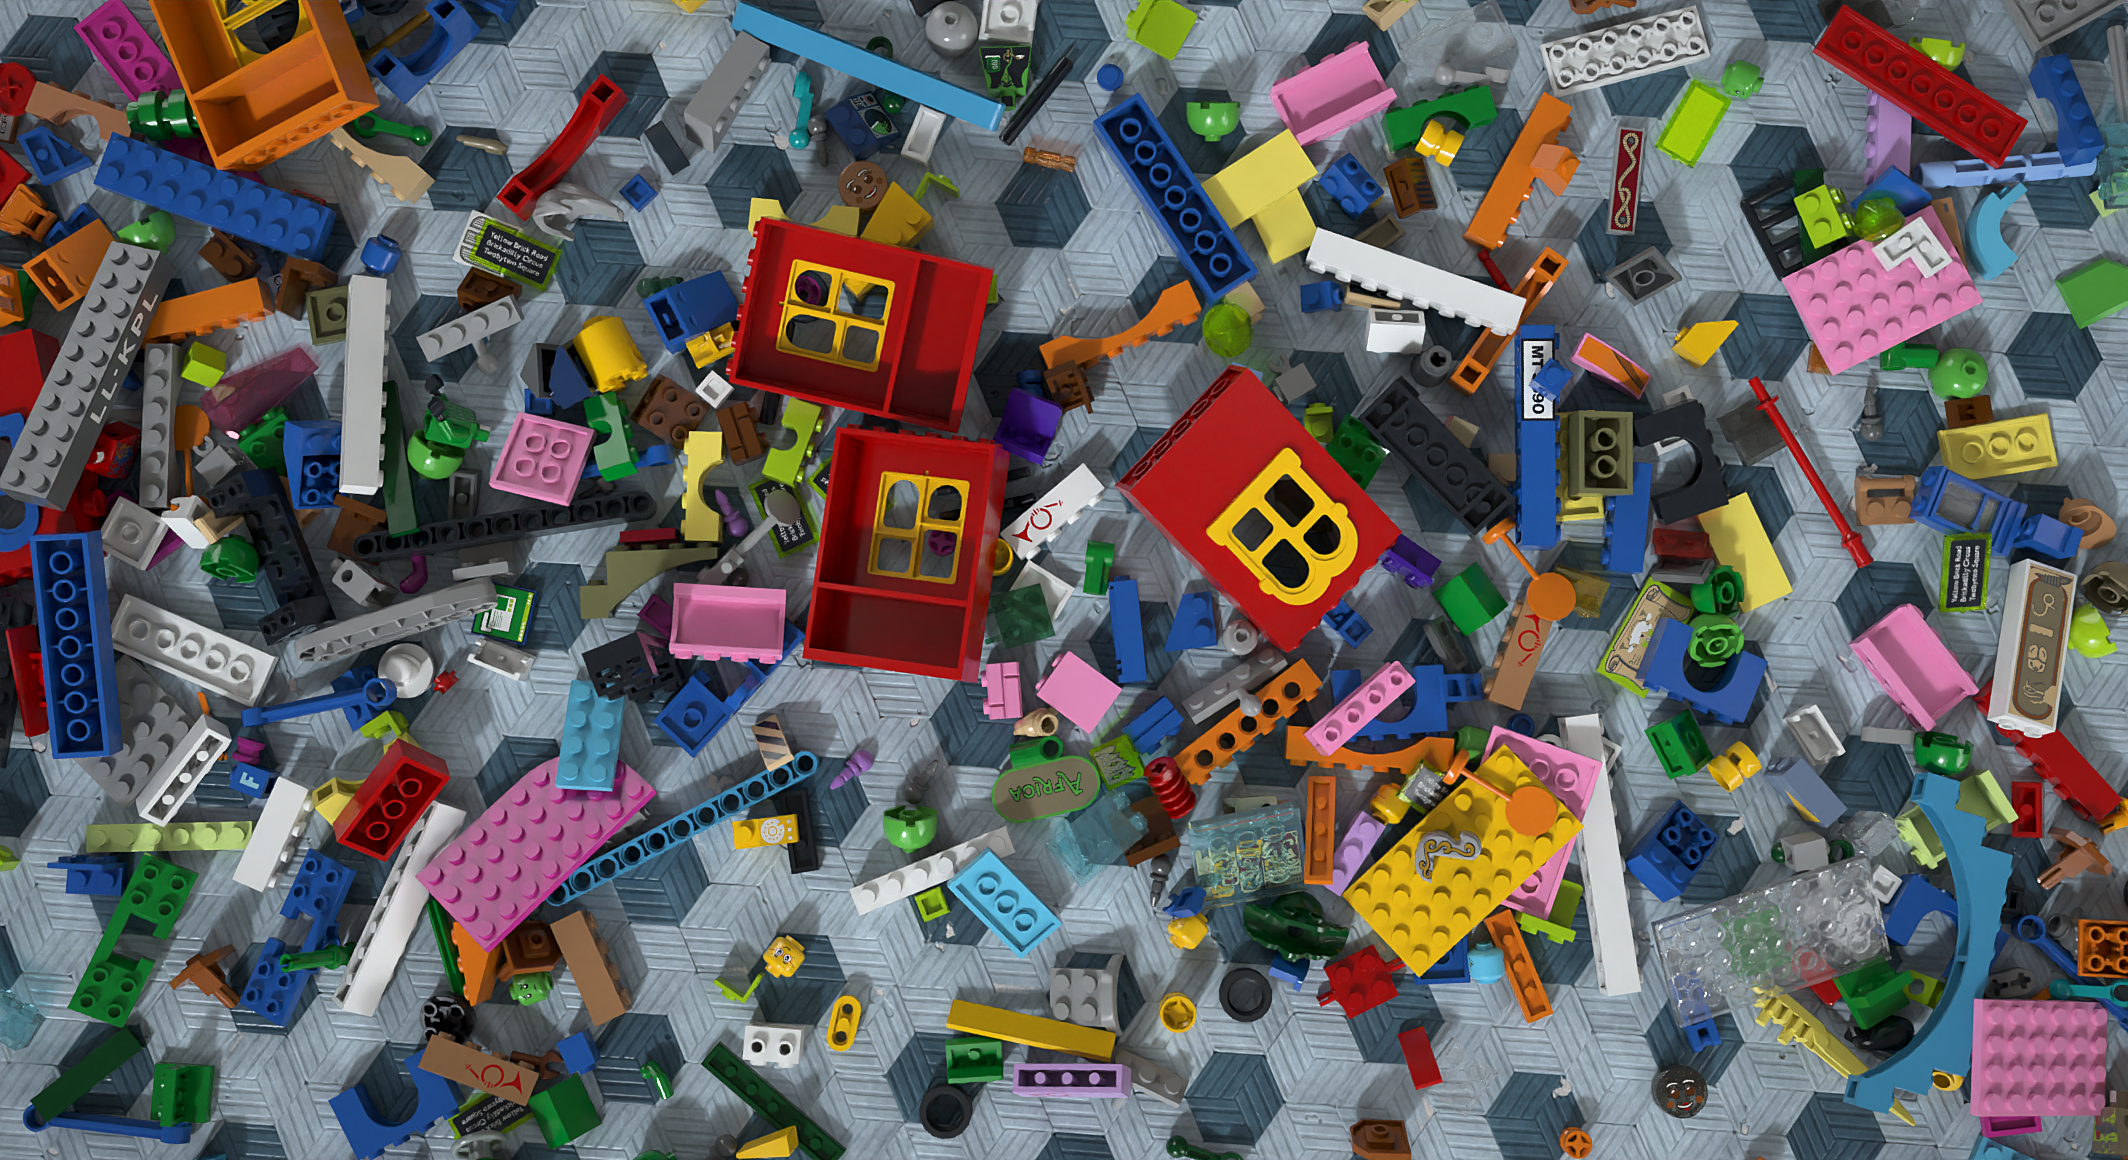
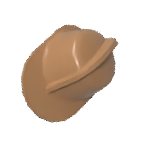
M2066 497L2064 499V505L2059 510L2058 521L2084 530L2078 548L2087 550L2098 549L2113 540L2116 534V524L2093 501L2087 498L2070 500Z

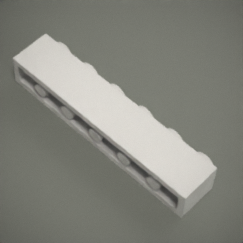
M1002 826L849 889L859 916L951 879L988 846L1000 858L1015 853L1016 849L1007 826Z

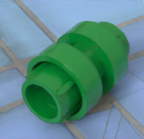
M173 89L169 97L161 90L142 92L138 101H130L127 104L126 115L131 131L134 134H145L149 141H168L174 137V134L180 139L201 138L203 136L184 89Z

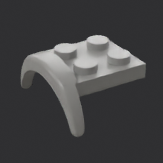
M1114 954L1109 960L1106 969L1051 967L1050 1019L1080 1026L1105 1027L1108 1032L1116 1033V1037H1122L1123 1032L1120 1029L1117 1014V984L1123 955Z

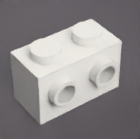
M1369 308L1365 329L1366 351L1421 354L1426 327L1423 311Z
M749 1022L745 1026L743 1060H750L751 1065L764 1066L767 1062H778V1067L793 1068L794 1064H799L802 1060L805 1026Z

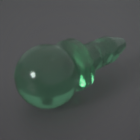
M658 276L652 279L643 278L637 283L636 290L641 298L646 299L668 287L682 283L684 279L679 276H671L660 279Z

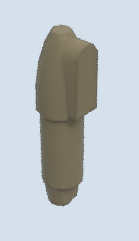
M458 135L456 137V140L463 142L464 145L485 149L487 153L504 156L507 150V146L498 140L471 135Z

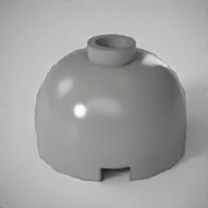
M947 1L940 3L931 10L926 20L925 33L928 43L937 54L947 58H957L974 48L978 41L979 26L976 16L968 6L960 2Z

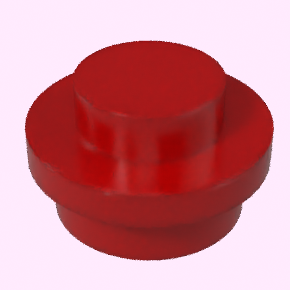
M444 670L433 681L436 684L433 690L435 692L439 691L442 695L445 694L459 680L454 675L456 672L452 670L448 673Z

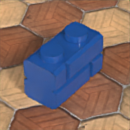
M1163 694L1124 726L1121 731L1141 755L1147 753L1150 756L1162 746L1159 742L1166 735L1172 738L1183 729L1181 723L1184 721V718Z

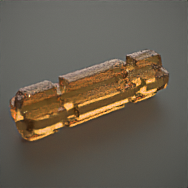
M1026 147L1023 153V161L1026 163L1034 164V162H1037L1039 166L1059 169L1060 167L1062 171L1073 172L1076 159L1073 156L1065 155V157H1062L1060 153L1041 149L1036 151V148Z

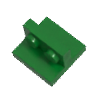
M1689 708L1678 712L1670 719L1644 730L1670 780L1684 774L1687 776L1695 774L1714 758Z
M1882 953L1869 957L1832 979L1861 1030L1871 1028L1911 1004L1902 988L1913 982L1914 979L1909 971L1896 972L1895 969L1891 970Z
M173 1062L155 1063L150 1120H160V1126L172 1127L182 1122H209L215 1065Z

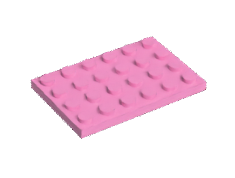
M1932 205L1782 279L1832 376L1984 302ZM1921 216L1953 260V262L1926 279L1911 257L1887 272L1871 249Z
M1493 725L1480 765L1505 743L1582 823L1603 762ZM1578 833L1500 904L1547 921Z
M1974 998L1970 1114L1979 1117L2101 1115V1110L2105 1107L2107 1010L2097 1001Z

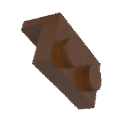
M1074 360L1043 372L1053 402L1063 407L1061 414L1082 405L1085 406L1088 414L1093 413L1091 402H1094L1095 399L1090 387H1085V384L1089 383L1087 375L1083 368H1077Z

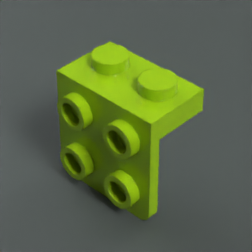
M1137 0L1140 4L1136 11L1131 9L1124 23L1127 25L1126 37L1167 60H1174L1193 28L1197 15L1172 0Z
M1824 184L1794 198L1815 249L1842 237L1856 235L1854 229L1858 228L1857 222L1852 213L1847 214L1843 204L1847 203V200L1841 188L1837 189L1833 185Z
M1562 879L1547 921L1518 910L1515 911L1514 920L1520 923V929L1536 935L1537 931L1540 930L1548 933L1547 939L1563 944L1564 939L1573 942L1576 931L1570 929L1583 888L1579 884Z

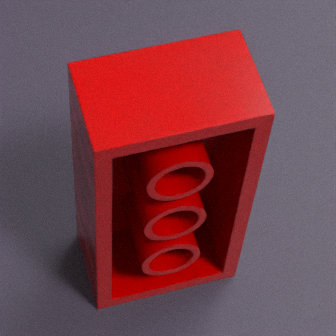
M397 738L332 823L337 842L386 862L451 778L445 760Z

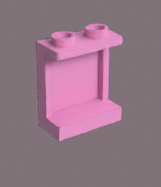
M1068 651L1066 655L1061 652L1051 665L1055 668L1050 677L1044 675L1035 687L1039 690L1036 696L1090 734L1122 689L1072 652Z

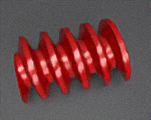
M1159 757L1145 767L1143 776L1148 777L1147 783L1152 787V791L1157 795V799L1162 803V807L1167 811L1166 814L1169 818L1177 819L1183 817L1192 810L1197 801L1196 795L1173 758Z

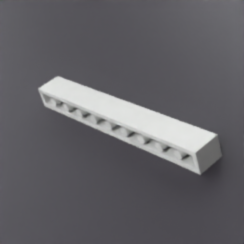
M1598 713L1557 718L1560 738L1564 743L1565 749L1603 762L1582 821L1584 828L1578 832L1576 838L1599 990L1601 994L1606 996L1641 992L1640 984L1643 983V975L1640 967H1637L1636 961L1639 949L1636 940L1633 939L1631 929L1634 927V918L1628 909L1627 900L1630 899L1628 885L1624 884L1623 872H1625L1626 866L1624 858L1620 856L1618 846L1621 844V835L1619 829L1615 826L1614 817L1617 816L1615 802L1611 801L1610 790L1613 787L1611 775L1607 773L1606 769L1608 752L1602 743L1601 735L1604 734L1603 722L1598 718Z

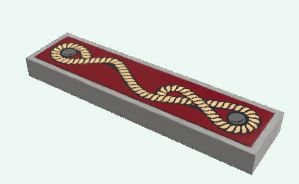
M1620 126L1616 129L1605 234L1629 237L1635 234L1645 129Z

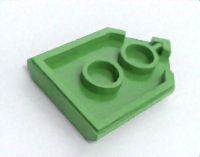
M2102 258L2055 281L2079 329L2128 306L2127 265Z

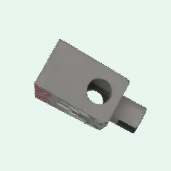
M337 557L330 565V569L336 573L332 578V582L360 605L379 610L388 607L400 592V590L372 569L352 559L345 560L343 557Z

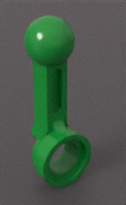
M372 111L352 121L355 133L365 139L374 138L379 132L412 140L415 145L420 147L427 146L432 140V132L425 125L412 127L384 120ZM370 117L374 120L375 124L371 129L365 130L358 125L360 119Z

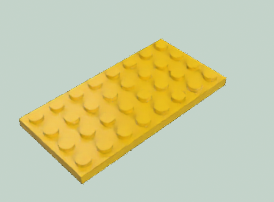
M1505 743L1473 773L1510 795L1515 790L1524 786H1536L1546 790L1552 796L1557 808L1554 825L1546 833L1539 836H1525L1517 833L1509 825L1506 818L1505 806L1507 801L1471 779L1466 778L1341 894L1418 977L1425 973L1584 828V825ZM1435 830L1445 831L1456 840L1460 839L1459 833L1462 830L1475 833L1479 837L1482 847L1481 853L1476 859L1466 860L1434 855L1431 883L1420 877L1415 867V851L1419 840L1427 832Z

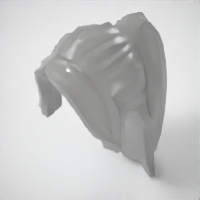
M566 182L553 185L552 190L541 194L532 214L535 223L543 232L568 241L575 239V232L565 229V227L577 217H580V215L603 214L618 222H623L625 216L623 210L609 200L582 186Z

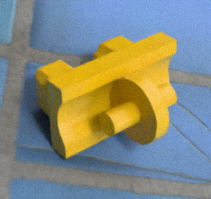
M730 322L685 343L698 369L735 351V348L731 347L734 329Z

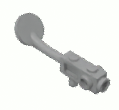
M774 490L767 495L764 506L768 516L738 546L734 544L711 568L705 565L695 576L698 579L696 584L725 586L727 583L724 580L745 560L746 553L775 524L791 526L799 519L800 507L796 499L784 490Z

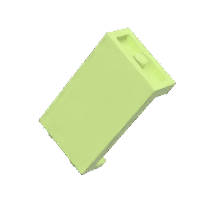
M1977 769L1958 780L1960 782V799L1955 805V809L1987 818L1985 824L1987 832L2001 823L2010 824L2019 818L1989 770ZM1919 805L1894 819L1897 825V834L1904 842L1909 844L1912 849L1911 856L1919 866L1934 869L1938 866V861L1947 857L1940 839Z

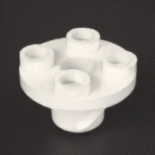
M409 643L391 647L382 656L378 667L379 678H388L393 681L397 687L396 697L413 698L424 693L432 686L435 673L434 662L428 651L418 645Z

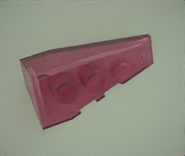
M299 347L219 381L200 398L206 415L224 435L238 439L239 431L250 422L255 424L262 418L261 416L266 410L276 406L319 367Z

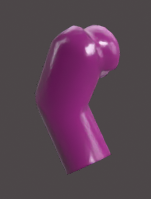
M426 556L412 557L413 572L402 580L399 585L401 592L404 594H414L427 583Z

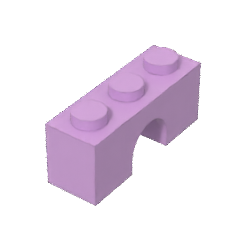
M1358 810L1344 830V836L1334 851L1333 885L1323 886L1336 895L1341 896L1386 826L1365 812Z

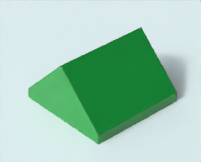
M1476 561L1431 593L1463 637L1468 636L1494 619L1508 606L1505 599Z
M579 1073L531 1096L528 1100L530 1109L550 1150L571 1142L602 1124Z

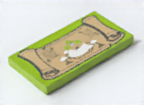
M1651 576L1647 577L1595 671L1635 695L1645 698L1649 690L1642 687L1643 682L1635 679V676L1659 618H1672L1686 625L1695 610L1692 600L1660 581H1653Z

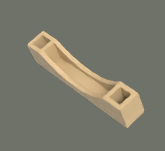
M345 124L329 132L333 135L330 139L332 143L342 151L347 147L353 153L350 158L362 168L368 165L373 170L370 175L382 185L388 182L393 187L390 192L402 202L408 199L412 204H415L435 182L431 176L407 156L382 154L364 147L352 137Z

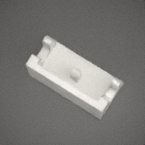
M197 495L172 499L170 502L175 506L180 505V507L175 511H164L160 518L191 548L205 549L209 542L193 522L211 509Z
M484 636V639L478 638L475 643L478 644L475 652L469 654L467 661L514 680L526 682L536 656Z
M1816 704L1804 705L1782 719L1811 766L1826 764L1829 758L1840 756L1846 752Z

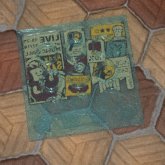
M1298 801L1186 822L1196 886H1200L1207 892L1200 911L1309 890V885L1304 883L1305 850Z

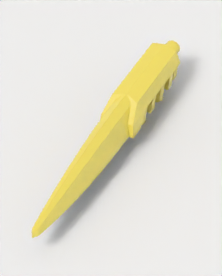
M1757 979L1752 981L1749 988L1758 994L1752 1004L1756 1008H1761L1755 1022L1765 1027L1772 1017L1771 1021L1774 1024L1783 1026L1782 1032L1777 1037L1781 1044L1787 1045L1793 1037V1040L1802 1042L1805 1047L1811 1052L1816 1053L1847 1080L1849 1074L1858 1076L1870 1070L1824 1024L1775 983L1764 986ZM1894 1096V1103L1889 1111L1908 1124L1915 1126L1914 1118Z

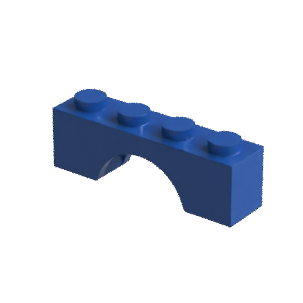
M2067 53L2040 58L2028 78L2037 99H2048L2056 111L2058 119L2056 146L2066 168L2092 163L2105 146V143Z

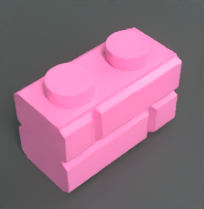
M1019 662L986 664V670L981 671L982 687H987L988 698H983L984 715L989 714L990 720L1023 717Z

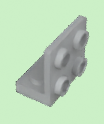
M507 521L501 526L502 533L508 532L511 529V524ZM484 525L475 528L474 537H479L483 534ZM513 541L458 550L460 569L453 570L454 581L460 583L479 577L496 579L518 575Z

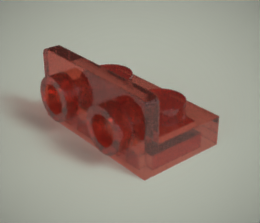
M1655 528L1652 532L1650 555L1712 559L1713 548H1709V533Z

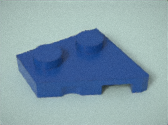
M44 126L17 136L44 187L94 165L89 157L74 149L69 143L57 137Z
M1210 591L1183 594L1164 647V652L1217 646Z

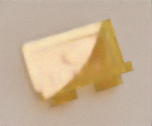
M1556 563L1553 573L1564 576L1571 582L1575 590L1576 603L1573 611L1584 618H1591V616L1599 618L1601 615L1600 606L1610 585L1609 580Z

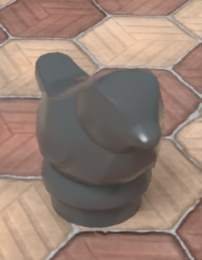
M2075 907L2070 916L2055 913L2046 922L2047 933L2051 934L2053 938L2058 939L2060 945L2070 951L2074 960H2078V919H2081L2083 909L2080 907Z

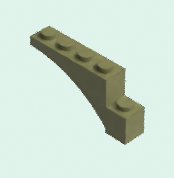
M713 542L696 543V548L686 549L685 543L669 544V549L658 550V544L641 545L640 551H631V546H614V552H606L607 585H605L604 580H588V586H580L581 619L613 618L614 611L619 605L648 581L666 571L685 564L702 560L720 559L721 548L713 547Z

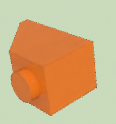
M1542 143L1529 167L1556 196H1561L1576 172L1580 161L1568 147Z

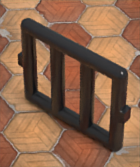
M1793 176L1781 182L1778 179L1769 183L1766 189L1740 202V208L1779 281L1803 269L1802 261L1785 269L1778 256L1779 253L1800 244L1799 232L1772 245L1765 230L1797 216L1796 204L1761 221L1753 206L1793 188ZM1847 237L1835 240L1837 244L1831 246L1832 254L1850 245Z

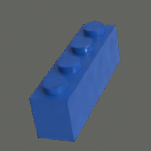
M1633 462V495L1607 496L1605 499V510H1608V520L1603 524L1602 535L1606 537L1605 548H1602L1600 553V564H1603V571L1631 575L1643 573L1653 464Z

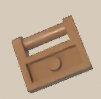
M1902 475L1901 478L1877 479L1857 476L1854 481L1857 526L1914 524L1915 520L1908 517L1911 511V502L1914 498V476ZM1872 489H1901V496L1867 498V491Z

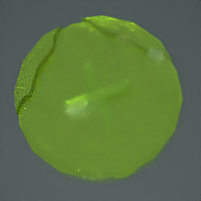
M1222 303L1211 308L1205 315L1202 324L1203 337L1207 346L1221 357L1232 358L1244 353L1251 346L1254 337V329H1252L1250 324L1252 322L1250 315L1235 303Z

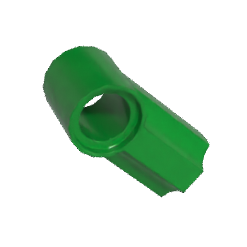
M1903 341L1880 353V370L1932 369L1936 366L1938 360V349L1935 344H1913Z
M1088 540L1083 593L1106 596L1109 569L1112 568L1115 543Z
M1056 735L1008 745L1013 768L1055 760L1063 754L1065 749L1063 740ZM1047 740H1054L1058 743L1059 751L1057 754L1049 755L1045 752L1044 745Z

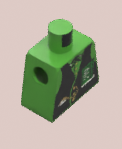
M1031 46L980 47V57L988 96L999 98L1000 102L1006 104L1004 111L1015 110V97H1024L1027 94L1032 59Z

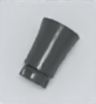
M1432 346L1422 351L1421 354H1417L1412 359L1410 365V373L1414 381L1423 387H1435L1441 384L1451 367V353L1443 348V346ZM1431 361H1435L1437 363V367L1434 364H1432Z

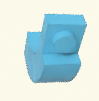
M2021 182L2011 188L2006 185L1996 194L1992 192L1985 196L1975 205L1968 217L1965 227L1966 250L1971 263L1986 281L1999 276L2019 258L2004 242L2000 233V221L2007 208L2027 191Z

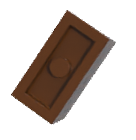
M1403 158L1383 168L1399 219H1406L1420 211L1438 209L1422 158Z

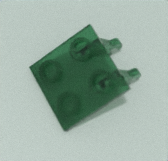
M1040 583L990 596L991 608L988 609L987 617L995 615L1000 634L985 639L986 645L1001 641L1003 649L1006 650L1056 636Z

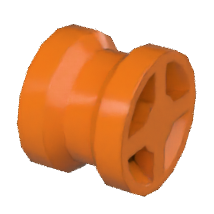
M1573 1126L1564 1129L1559 1138L1561 1148L1573 1158H1585L1592 1150L1593 1145L1590 1136L1578 1127Z

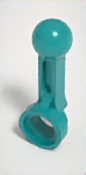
M800 70L797 71L792 97L797 98L800 102L796 127L789 134V143L798 150L806 148L810 143L807 123L814 93L809 92L811 76L807 75V72Z
M2057 978L2051 981L2048 987L2050 995L2056 1000H2067L2071 996L2107 998L2117 1006L2128 1007V1001H2120L2114 994L2116 986H2128V979L2125 978L2116 979L2109 986L2071 984L2065 979Z

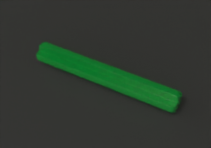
M436 899L428 901L426 907L450 990L465 997L463 986L466 984L464 973H461L458 967V953L452 940L445 908Z

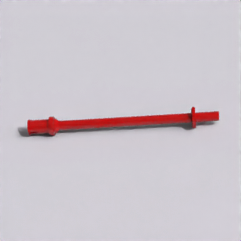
M1758 376L1749 379L1748 383L1760 401L1755 407L1756 410L1765 409L1841 533V546L1843 549L1847 548L1857 568L1870 564L1874 559L1862 542L1863 536L1861 533L1852 531L1774 404L1778 401L1779 396L1774 395L1770 397Z

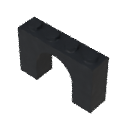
M1686 399L1633 417L1634 446L1644 447L1671 437H1680L1688 442L1695 454L1696 464L1694 472L1684 485L1650 497L1657 521L1663 525H1669L1729 504L1727 496L1730 495L1727 483L1724 480L1722 481L1719 472L1722 470V465L1719 457L1716 454L1714 455L1711 446L1714 444L1713 435L1709 429H1706L1703 420L1706 418L1705 409L1702 403H1698L1697 399Z

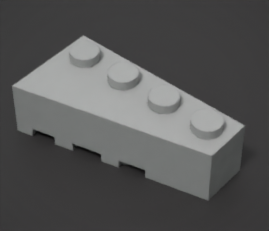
M743 31L739 33L684 110L687 139L715 153L749 94L754 90L761 74L765 73L771 64L770 47Z

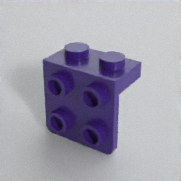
M1015 387L1010 392L1001 423L992 440H995L997 444L1003 445L1002 449L1029 462L1042 465L1051 446L1063 407L1058 403Z

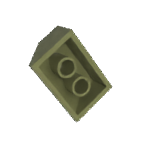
M1579 410L1569 414L1568 497L1633 495V412Z

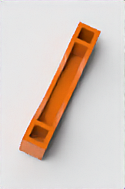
M1547 246L1511 292V294L1526 299L1516 330L1511 335L1500 336L1490 331L1491 328L1486 327L1446 383L1469 398L1487 376L1519 327L1525 322L1563 272L1569 261Z
M1186 280L1164 290L1149 314L1138 324L1123 333L1093 340L1077 339L1063 335L1039 346V352L1048 370L1071 360H1074L1078 369L1083 367L1084 370H1088L1099 364L1098 360L1108 356L1109 359L1115 358L1124 353V348L1131 345L1137 348L1146 344L1149 341L1148 338L1158 334V337L1172 332L1173 326L1180 323L1186 326L1198 320L1197 316L1201 313V307L1189 281Z
M1285 727L1283 759H1290V765L1306 766L1307 761H1318L1317 767L1334 768V763L1345 764V769L1361 770L1362 765L1373 766L1372 771L1386 773H1389V767L1400 768V774L1417 775V769L1422 770L1426 767L1439 777H1444V772L1448 770L1453 761L1454 739L1421 737L1409 746L1384 754L1359 753L1340 746L1330 756H1323L1303 735L1311 727Z

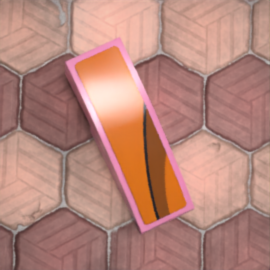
M1587 332L1581 336L1569 358V361L1590 371L1591 376L1636 400L1640 399L1652 377L1631 359Z

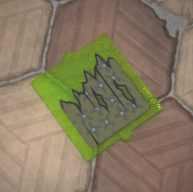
M1129 733L1088 750L1108 791L1143 777L1145 765L1140 757L1141 752L1136 749Z

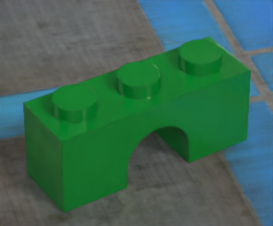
M615 391L583 400L589 426L595 429L597 435L612 433L607 442L593 447L598 471L605 481L609 482L638 473L636 462H639L640 458L635 445L632 446L631 439L634 438V432L630 422L627 423L625 416L629 415L626 401L624 399L620 400Z

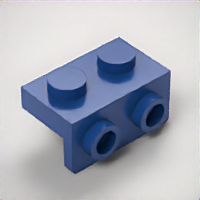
M1347 153L1333 163L1319 179L1320 184L1353 221L1360 217L1375 200L1384 194L1383 189L1351 153Z
M366 665L350 669L330 683L334 693L364 687L370 679L377 678L372 666ZM380 683L376 685L374 690L375 697L379 702L385 698ZM368 703L342 708L353 732L360 730L359 728L385 711H392L390 705L372 706Z

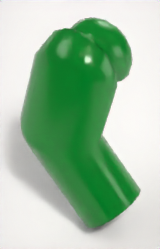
M648 1061L647 1064L641 1065L642 1077L645 1079L653 1078L661 1099L670 1098L674 1094V1090L667 1074L656 1061Z

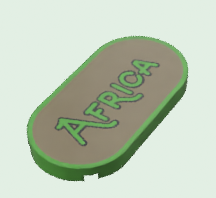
M1076 755L1017 767L1005 771L997 778L992 789V803L1002 818L1013 823H1025L1086 808L1096 799L1100 790V776L1096 767L1089 760Z

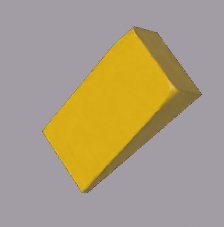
M790 1126L746 1142L737 1152L736 1158L789 1157L799 1145L796 1126Z

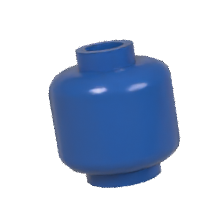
M378 234L377 237H370L360 255L361 262L367 266L365 270L378 277H381L382 273H393L402 255L401 249L398 247L399 243L382 234Z

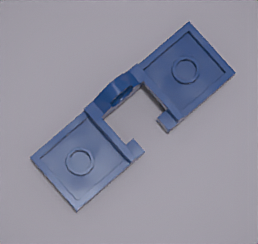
M785 617L782 660H776L775 664L760 663L759 659L748 658V662L743 663L752 672L744 678V682L733 694L728 695L724 702L706 687L713 678L703 669H700L695 676H691L686 686L653 722L692 758H696L805 639V634Z
M309 848L279 913L288 919L297 920L300 912H303L315 919L301 952L323 950L328 942V945L336 944L340 946V938L337 931L341 923L335 919L357 873V870L313 848ZM269 937L239 1003L278 1026H287L310 975H318L321 967L287 973L283 972L280 968L289 966V964L279 966L280 957L283 954L293 953L284 949L286 942L277 937Z

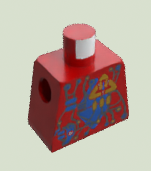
M115 421L103 426L85 468L105 477L129 478L142 437V430L121 421Z

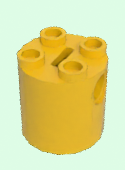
M595 316L583 323L580 333L573 339L572 343L597 390L602 393L609 390L610 392L615 391L616 394L626 389L625 384L632 380L639 381L649 374L643 357L620 317Z

